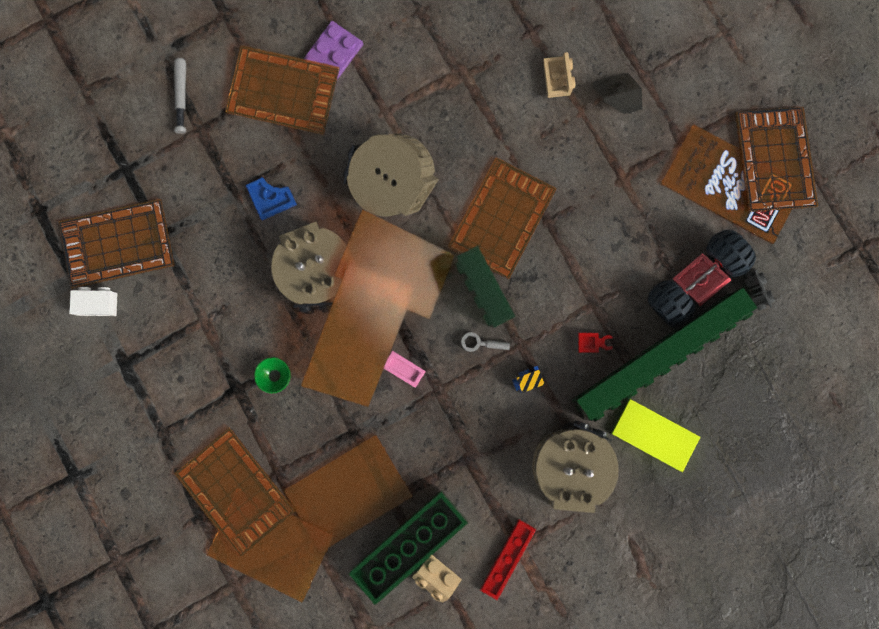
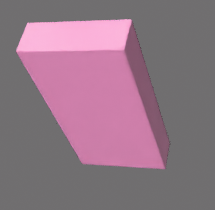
M394 351L391 352L382 368L415 388L426 372Z

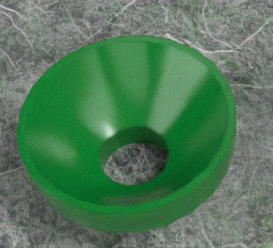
M279 358L264 359L255 369L254 378L256 385L266 393L273 394L283 391L291 379L289 366ZM273 370L280 372V379L276 382H273L269 377L270 372Z

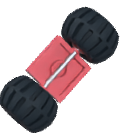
M731 229L716 233L706 247L709 258L702 253L677 274L673 281L660 282L651 289L647 298L648 303L668 326L672 328L680 327L691 320L696 310L691 298L701 306L731 281L730 277L741 276L753 267L756 260L755 251L739 233Z

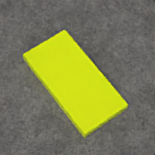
M631 399L628 400L611 433L680 472L684 471L700 439V436Z

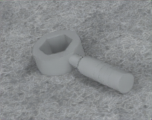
M469 332L462 337L461 345L468 352H474L480 346L509 350L510 342L481 341L476 333ZM468 336L476 338L477 345L474 348L466 347L464 340Z

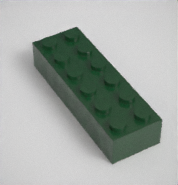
M441 489L351 568L349 575L372 603L376 605L466 526L468 520Z

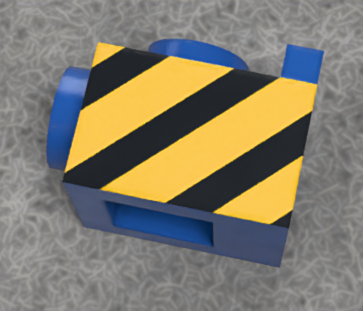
M538 366L532 368L533 372L530 373L528 369L518 373L519 377L512 379L516 391L520 390V393H524L545 385Z

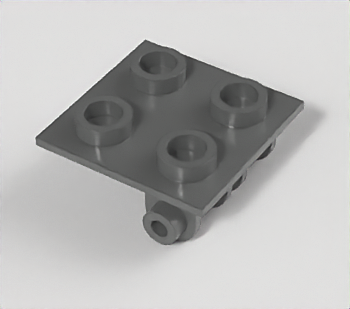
M755 270L756 275H753L752 272L745 274L744 281L748 288L757 284L760 285L748 291L758 288L762 290L750 295L753 297L763 293V295L752 299L758 310L766 309V304H769L771 308L773 306L772 302H775L771 290L766 291L764 284L767 283L764 273H759L758 270Z

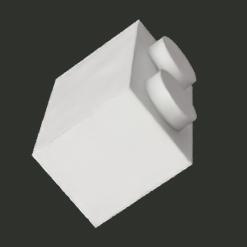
M78 287V290H71L69 314L77 316H116L117 293L110 291V288L98 287V291H91V288Z

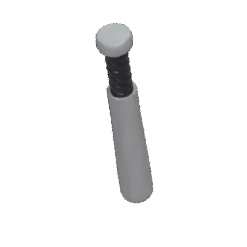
M176 58L174 60V87L177 126L174 127V132L184 134L186 133V128L184 127L186 61L183 58Z

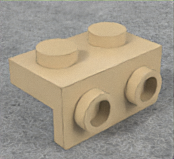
M564 52L562 57L544 58L543 66L547 97L571 95L573 88H575V77H571L573 61L572 58H569L568 52Z
M433 555L412 576L420 588L428 590L433 599L442 603L451 597L462 580Z

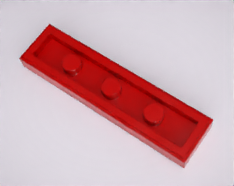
M520 519L517 520L481 585V592L498 601L532 539L536 528Z

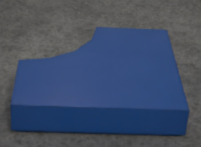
M263 177L245 185L262 221L297 205L288 186L283 188L273 187Z

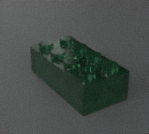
M477 245L456 256L457 262L455 266L460 275L464 273L466 277L464 283L469 292H474L476 297L473 300L478 309H483L485 315L482 317L487 326L491 325L492 328H495L516 317L479 246Z

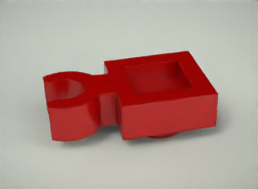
M578 333V353H599V347L603 350H611L613 346H606L605 340L612 339V336L606 335L599 339V333Z

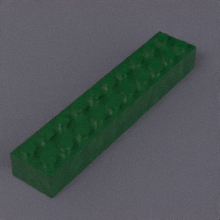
M744 288L730 292L697 314L687 324L678 327L571 400L584 420L598 421L605 416L603 412L619 407L622 399L632 398L638 393L637 389L646 388L654 383L653 378L666 375L671 371V366L676 364L678 366L688 359L687 355L700 352L704 349V344L716 341L721 337L719 334L732 330L737 326V322L750 318L753 315L752 311L757 309V306Z

